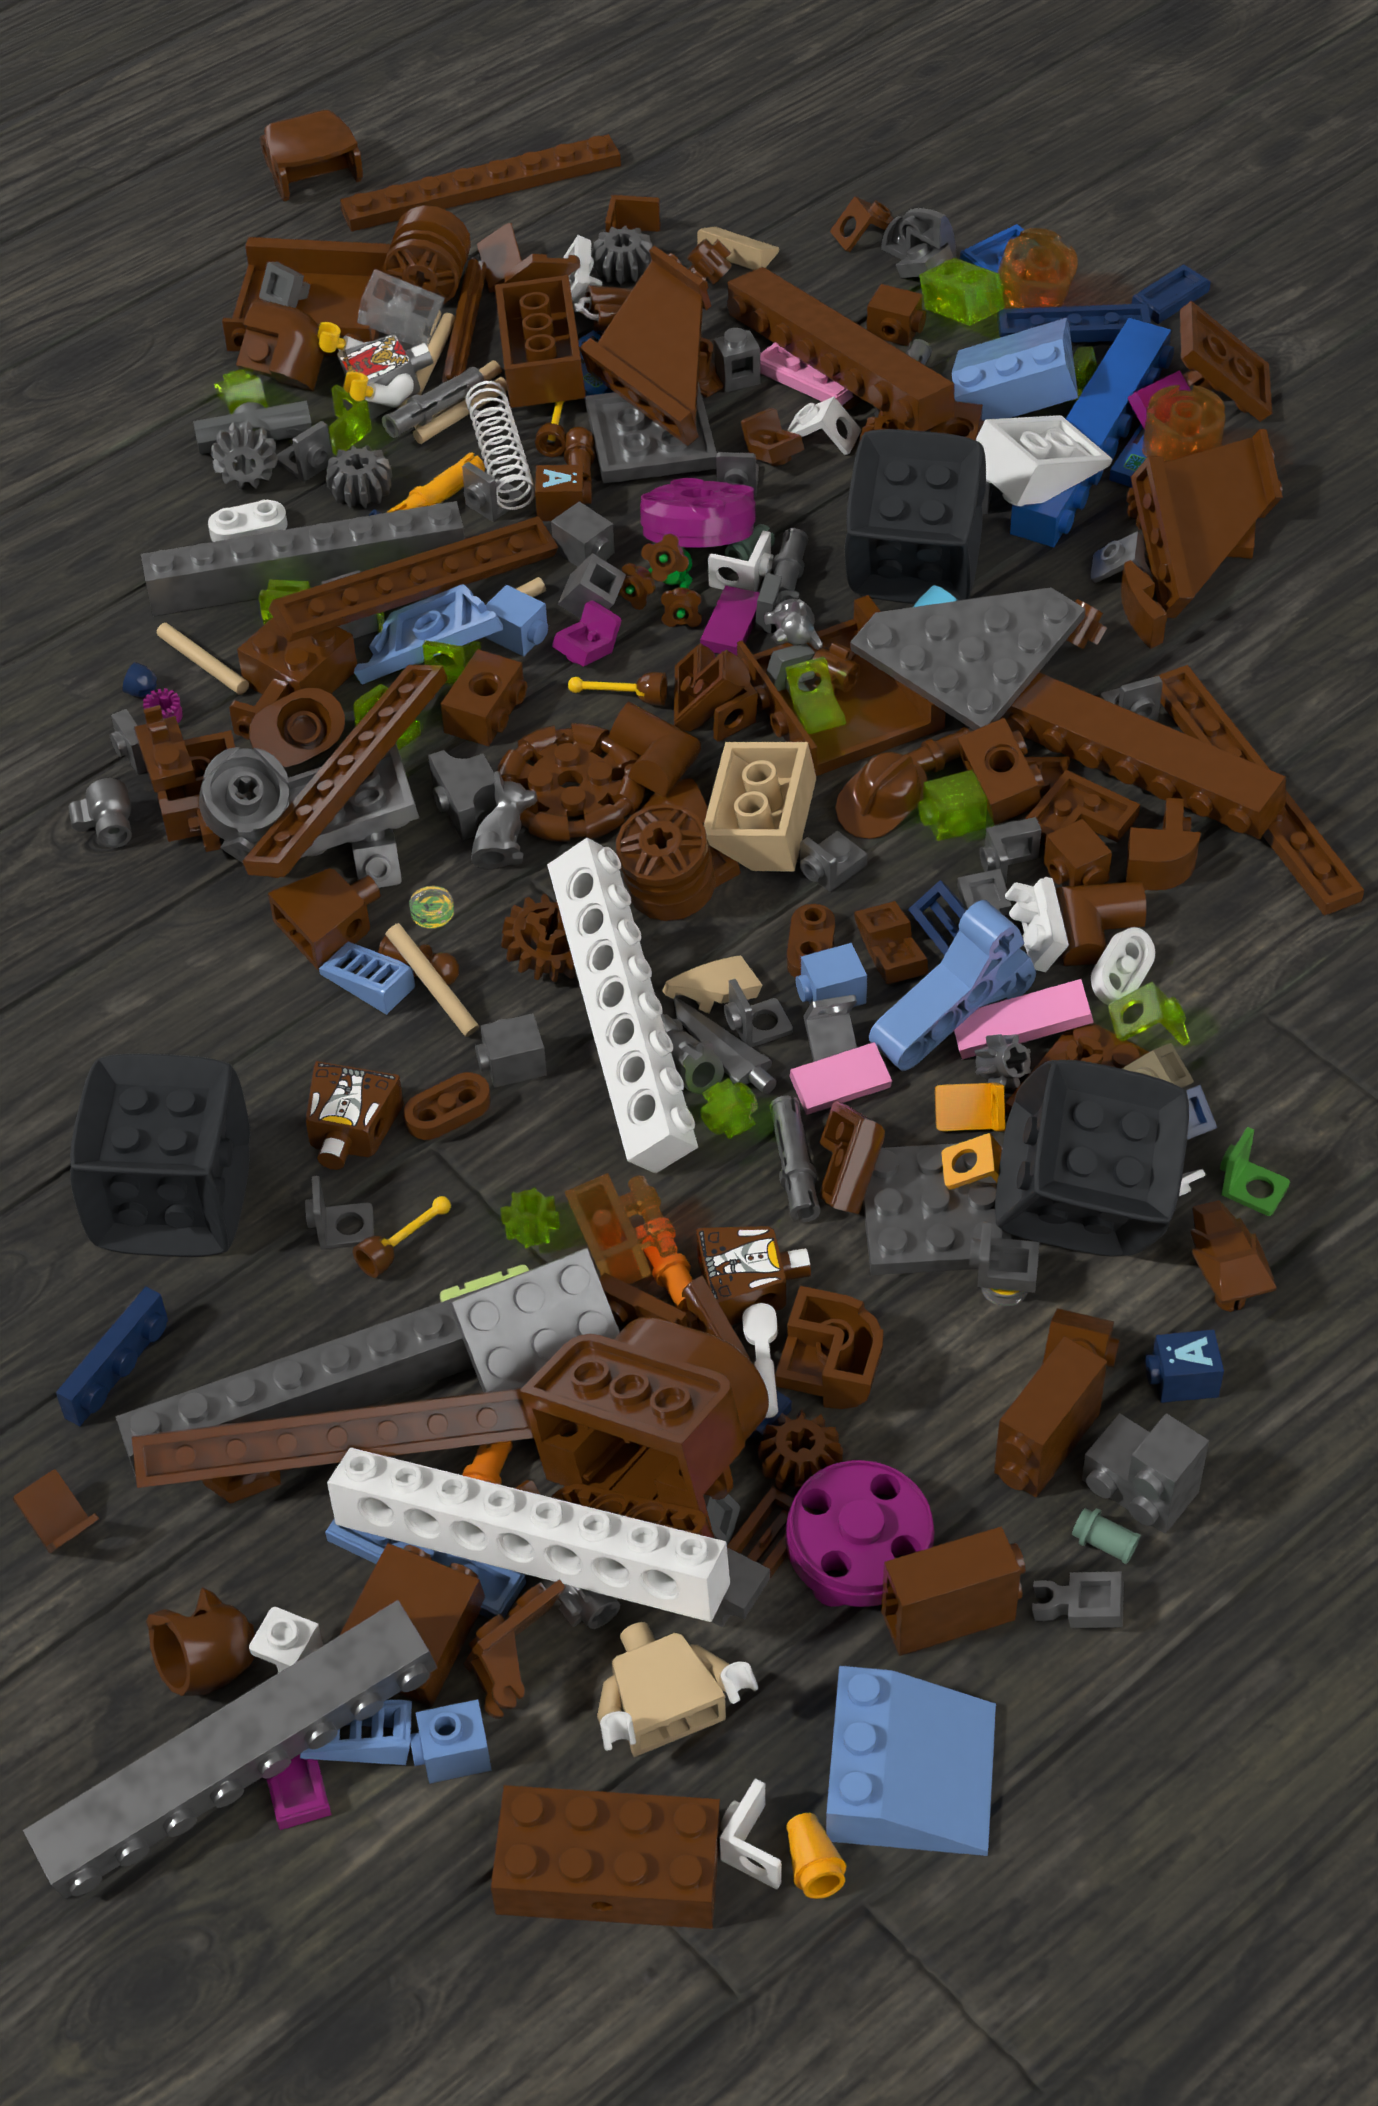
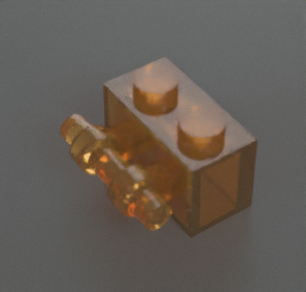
M608 1173L565 1191L577 1224L601 1276L606 1272L631 1284L652 1275L643 1249L649 1246L657 1247L662 1258L673 1256L677 1253L678 1247L674 1240L676 1231L671 1221L663 1217L659 1208L661 1199L656 1189L648 1185L644 1176L638 1175L631 1178L628 1182L631 1192L620 1197ZM635 1214L642 1215L645 1224L633 1229L628 1217Z

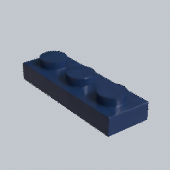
M145 1286L56 1391L65 1419L80 1427L91 1413H96L100 1410L106 1401L109 1391L121 1377L123 1378L130 1374L136 1365L137 1358L149 1343L155 1342L161 1337L166 1328L168 1317L160 1293Z

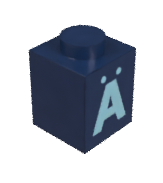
M1215 1330L1156 1335L1153 1355H1146V1374L1150 1385L1157 1384L1160 1403L1219 1397L1224 1369Z

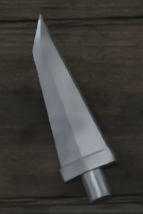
M674 997L677 1019L681 1021L682 1025L698 1042L707 1040L714 1045V1053L723 1062L724 1072L737 1087L752 1083L764 1094L770 1093L775 1088L776 1080L766 1072L772 1065V1061L768 1057L760 1054L693 1007Z

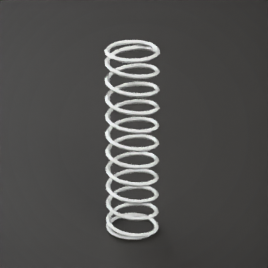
M494 381L477 383L470 388L465 401L470 412V418L473 421V428L476 431V438L479 440L478 445L481 449L487 474L494 478L496 474L507 473L515 468L521 470L517 475L512 474L499 480L495 479L497 504L507 510L523 508L531 503L535 497V485L505 388ZM484 384H493L501 389L499 391L493 388H485L476 391L470 396L475 388ZM492 391L502 396V400L490 397L478 401L473 407L471 406L472 399L481 392ZM485 401L500 402L497 407L485 408L482 411L475 409ZM499 410L504 412L501 417L495 416L487 418L482 422L477 421L478 417H488ZM495 419H497V420L494 421V422L486 423V422H488V421H490V420H495ZM501 420L506 421L504 426L491 427L484 432L480 431L482 426H491ZM504 429L509 431L507 436L501 435L493 437L488 441L483 440L484 436L498 434ZM506 439L512 440L510 445L498 446L490 451L486 450L487 445H497ZM509 449L515 450L512 455L500 456L493 461L488 459L490 455L501 454ZM512 458L518 460L515 465L502 466L497 470L491 468L493 464H502L510 461ZM523 480L519 486L511 490L500 489L505 483ZM526 482L529 484L526 492L516 499L505 500L498 496V492L509 493V491L519 490ZM532 489L531 497L523 505L508 507L501 503L521 500Z

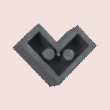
M1119 1413L1085 1454L1082 1480L1098 1496L1106 1499L1110 1498L1129 1510L1130 1514L1141 1524L1146 1526L1152 1525L1166 1534L1199 1493L1209 1440L1167 1413L1151 1432H1148Z

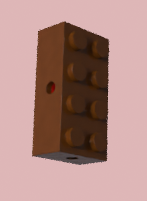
M504 1785L491 1882L495 1914L713 1929L721 1831L720 1799Z

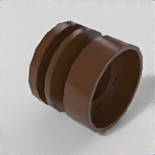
M434 206L416 207L402 215L383 265L384 280L390 290L401 300L419 307L432 308L443 305L453 298L459 286L463 268L471 248L470 233L464 223L452 212Z
M671 804L653 805L634 813L621 826L616 839V852L621 862V872L624 875L626 890L635 908L649 918L663 921L684 919L700 911L712 897L716 887V875L706 830L698 816L681 806Z

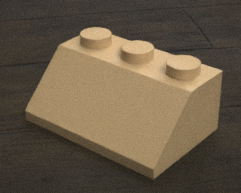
M725 742L704 822L710 846L752 871H795L800 842L802 841L816 782V774L808 742Z

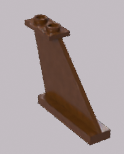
M654 245L649 249L652 261L599 341L596 342L590 338L579 348L588 373L686 446H689L699 437L696 429L702 311L703 309L708 310L711 307L707 292L709 286L705 278L698 271L691 272L682 265L672 253L666 254Z
M1259 429L1251 438L1165 463L1163 457L1148 456L1131 476L1152 578L1155 583L1157 601L1167 613V618H1176L1254 522L1258 518H1264L1283 498L1282 484L1278 480L1274 463V450L1270 445L1267 429Z

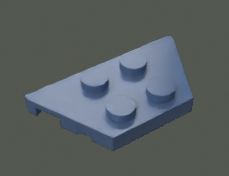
M462 584L391 612L383 624L382 631L375 636L369 646L373 653L370 661L357 664L354 673L361 684H365L406 668L407 665H420L426 659L441 653L454 652L467 643L503 630V625L494 611L490 612L483 601L474 596L471 590Z

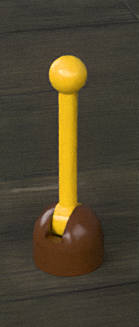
M566 401L555 403L552 421L542 425L537 432L535 446L544 456L556 457L565 450L566 431L559 425L563 403ZM547 441H555V444L548 443Z
M651 672L645 673L636 684L583 681L580 677H572L568 682V688L573 693H579L583 689L636 692L642 702L649 705L664 706L667 698L668 683L666 673Z
M444 1196L435 1198L430 1209L388 1240L383 1236H371L353 1247V1256L359 1267L372 1278L378 1277L393 1263L395 1257L393 1247L437 1214L444 1215L448 1213L451 1208L450 1200Z

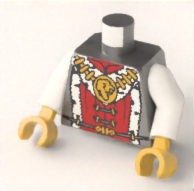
M322 322L317 333L320 348L325 352H334L336 348L339 349L337 355L346 376L343 388L347 393H350V396L355 401H359L369 420L376 418L391 408L399 407L405 399L419 393L421 387L415 372L434 364L425 343L405 351L398 338L394 335L371 342H362L348 336H344L343 339L339 338L341 330L333 323Z

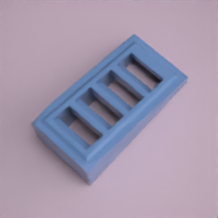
M347 942L319 968L322 976L386 1015L415 988L413 969L401 961L351 942ZM349 958L353 959L344 969L340 968ZM359 965L364 966L358 973H352ZM373 971L375 974L367 979L366 977ZM383 978L386 979L382 984L378 983Z
M385 1700L383 1707L375 1715L361 1721L355 1719L347 1724L350 1725L349 1739L339 1740V1729L337 1730L336 1737L331 1742L318 1749H306L300 1753V1759L406 1765L410 1748L412 1701ZM362 1726H371V1738H361ZM383 1727L393 1728V1736L383 1737Z

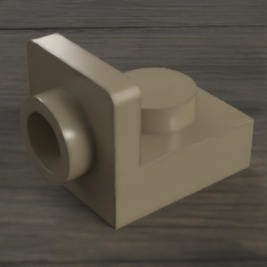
M1172 1043L1154 1049L1122 1068L1163 1079L1181 1088H1185L1194 1082Z

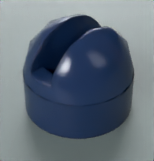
M134 662L125 675L123 692L139 698H145L147 694L151 695V691H155L157 686V678L154 671L147 666Z

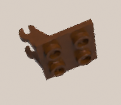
M560 1579L547 1589L541 1582L535 1585L517 1600L516 1603L518 1605L508 1613L510 1618L505 1620L501 1614H498L475 1633L477 1636L468 1644L472 1651L463 1665L469 1672L474 1671L486 1695L484 1708L495 1719H501L504 1716L499 1707L514 1709L516 1697L522 1699L524 1696V1686L520 1677L515 1637L551 1609L566 1588Z

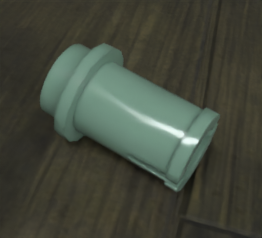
M759 524L754 528L753 534L747 539L728 544L725 550L726 557L749 561L762 531H768L770 528L765 524ZM773 532L771 533V547L775 544Z
M1084 1508L1072 1531V1535L1080 1539L1079 1545L1085 1546L1088 1543L1127 1564L1135 1552L1141 1535L1100 1516L1102 1510L1098 1508L1094 1511Z

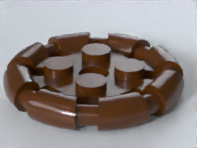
M571 723V728L555 730V725L536 730L518 741V748L515 750L509 749L503 756L497 771L500 772L503 781L520 783L526 790L536 791V803L519 814L521 825L528 828L531 835L550 841L570 842V838L586 837L594 839L606 835L623 825L624 818L627 815H633L637 811L643 800L646 787L631 780L628 774L634 763L640 758V755L608 738L610 731L602 727ZM604 751L607 755L602 759L599 755ZM528 760H531L536 764L534 766H531L526 762ZM567 782H577L581 784L578 787L570 786L567 788H563L561 786ZM584 815V820L568 821L567 816Z

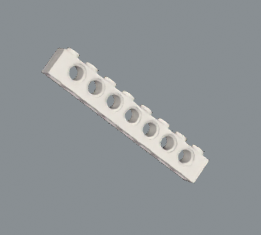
M586 838L547 864L627 1161L656 1174L698 1148L693 1130L695 1128V1121L686 1106L682 1092L684 1083L676 1070L671 1053L673 1051V1044L664 1029L661 1018L662 1006L654 994L650 979L652 971L644 958L640 944L641 932L633 920L629 906L631 904V897L623 885L619 871L621 869V862L611 848L603 847L593 840Z
M351 1447L327 1482L336 1525L555 1582L560 1579L566 1585L711 1622L730 1586L726 1541Z

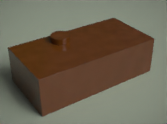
M569 275L495 285L510 407L515 408L586 398Z

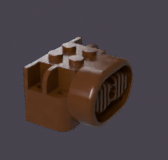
M653 1317L633 1320L614 1339L597 1334H584L570 1339L520 1390L547 1480L563 1486L585 1484L698 1509L704 1513L710 1527L711 1523L703 1495L721 1500L731 1492L733 1478L729 1465L740 1454L747 1438L765 1419L769 1408V1396L763 1378L753 1363L735 1346L715 1335ZM568 1433L569 1437H564L563 1435Z

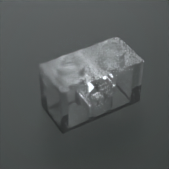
M374 269L361 298L357 323L370 325V328L387 335H394L399 340L411 345L418 346L425 343L428 347L439 323L445 298Z

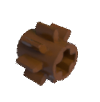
M705 238L688 255L687 259L693 264L689 270L691 272L698 271L705 280L707 278L713 285L731 268L732 264L726 259L731 252L719 239L711 244Z
M1076 599L1075 602L1085 608V618L1066 641L1081 649L1085 648L1088 641L1098 645L1107 627L1099 623L1104 613Z
M834 642L831 644L830 649L822 647L817 650L810 662V666L815 673L814 677L817 678L814 681L813 687L834 696H838L840 690L844 692L850 691L856 684L861 671L860 665L853 661L857 654L851 651V649Z

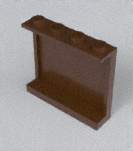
M248 237L245 245L248 267L232 318H223L222 320L227 351H240L246 332L243 323L252 303L257 298L262 299L259 295L268 262H279L304 275L303 282L311 285L307 299L298 300L296 309L310 315L319 326L322 322H330L337 325L341 330L339 338L342 339L344 336H348L362 342L377 340L391 291L384 280L383 265L391 244ZM336 348L334 352L324 351V356L338 357L339 349Z
M869 595L854 600V619L816 633L823 647L830 649L831 644L834 642L851 649L850 642L876 612L881 611ZM743 640L737 642V657L748 668L750 683L758 691L757 708L760 711L765 710L770 718L772 728L779 738L783 737L786 742H808L816 776L945 729L946 712L859 655H856L853 661L860 665L861 671L856 684L850 691L844 692L840 690L838 696L828 695L813 687L814 681L817 679L814 677L813 679L806 680L804 684L810 690L809 694L794 698L788 693L787 689L778 691L766 674L773 651L794 645L787 642L752 655ZM807 642L810 648L816 653L817 649H815L812 645H810Z

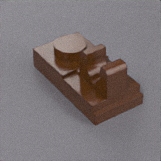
M160 705L143 709L146 724L135 726L134 730L154 792L196 782L194 769L176 716L164 719Z
M606 1272L599 1279L617 1326L624 1325L626 1327L630 1322L638 1318L653 1317L688 1327L687 1313Z

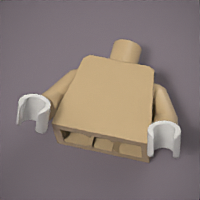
M638 1622L628 1626L620 1634L621 1641L627 1652L616 1656L612 1660L613 1676L603 1683L597 1718L601 1726L604 1748L606 1751L612 1750V1742L626 1739L629 1741L633 1756L636 1757L726 1720L725 1695L723 1691L727 1693L730 1702L734 1704L740 1701L739 1690L751 1688L756 1691L759 1689L751 1666L746 1662L729 1664L699 1645H689L679 1633H673L655 1640L647 1623Z

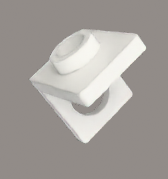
M831 397L816 405L809 403L795 415L787 430L803 437L822 428L844 455L851 452L861 432V428L835 397ZM837 419H840L845 424L848 432L847 439L842 438L838 433L836 427Z
M762 531L749 561L711 553L708 558L709 586L724 589L725 585L757 592L763 577H765L766 573L771 574L774 557L771 554V532ZM720 567H729L738 574L739 579L737 581H728L719 574L718 569Z
M754 1779L741 1803L734 1800L724 1814L720 1825V1830L723 1831L720 1836L721 1861L774 1889H778L781 1884V1861L744 1842L765 1807V1783ZM746 1857H749V1858H751V1859L757 1861V1862L760 1863L765 1869H762V1868H760V1867L754 1865V1864L751 1863Z

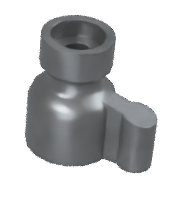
M113 778L97 780L87 788L85 799L73 801L69 804L70 819L74 830L82 832L96 826L98 842L108 848L121 847L130 841L132 832L128 818L131 814V804L128 789L122 781Z

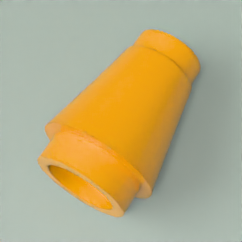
M802 1813L793 1817L787 1823L795 1885L803 1890L807 1897L812 1899L825 1898L835 1894L845 1883L844 1873L846 1871V1864L815 1814Z

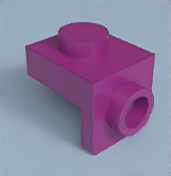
M591 600L585 604L580 622L555 634L552 647L566 655L567 659L584 667L612 653L621 625V618Z

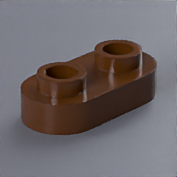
M806 904L795 910L792 915L787 947V969L795 979L796 976L801 975V956L833 948L835 916L826 906Z
M465 1072L457 1074L413 1096L404 1107V1118L408 1132L418 1139L431 1140L482 1116L491 1104L488 1082L479 1074ZM465 1100H472L468 1103H463Z

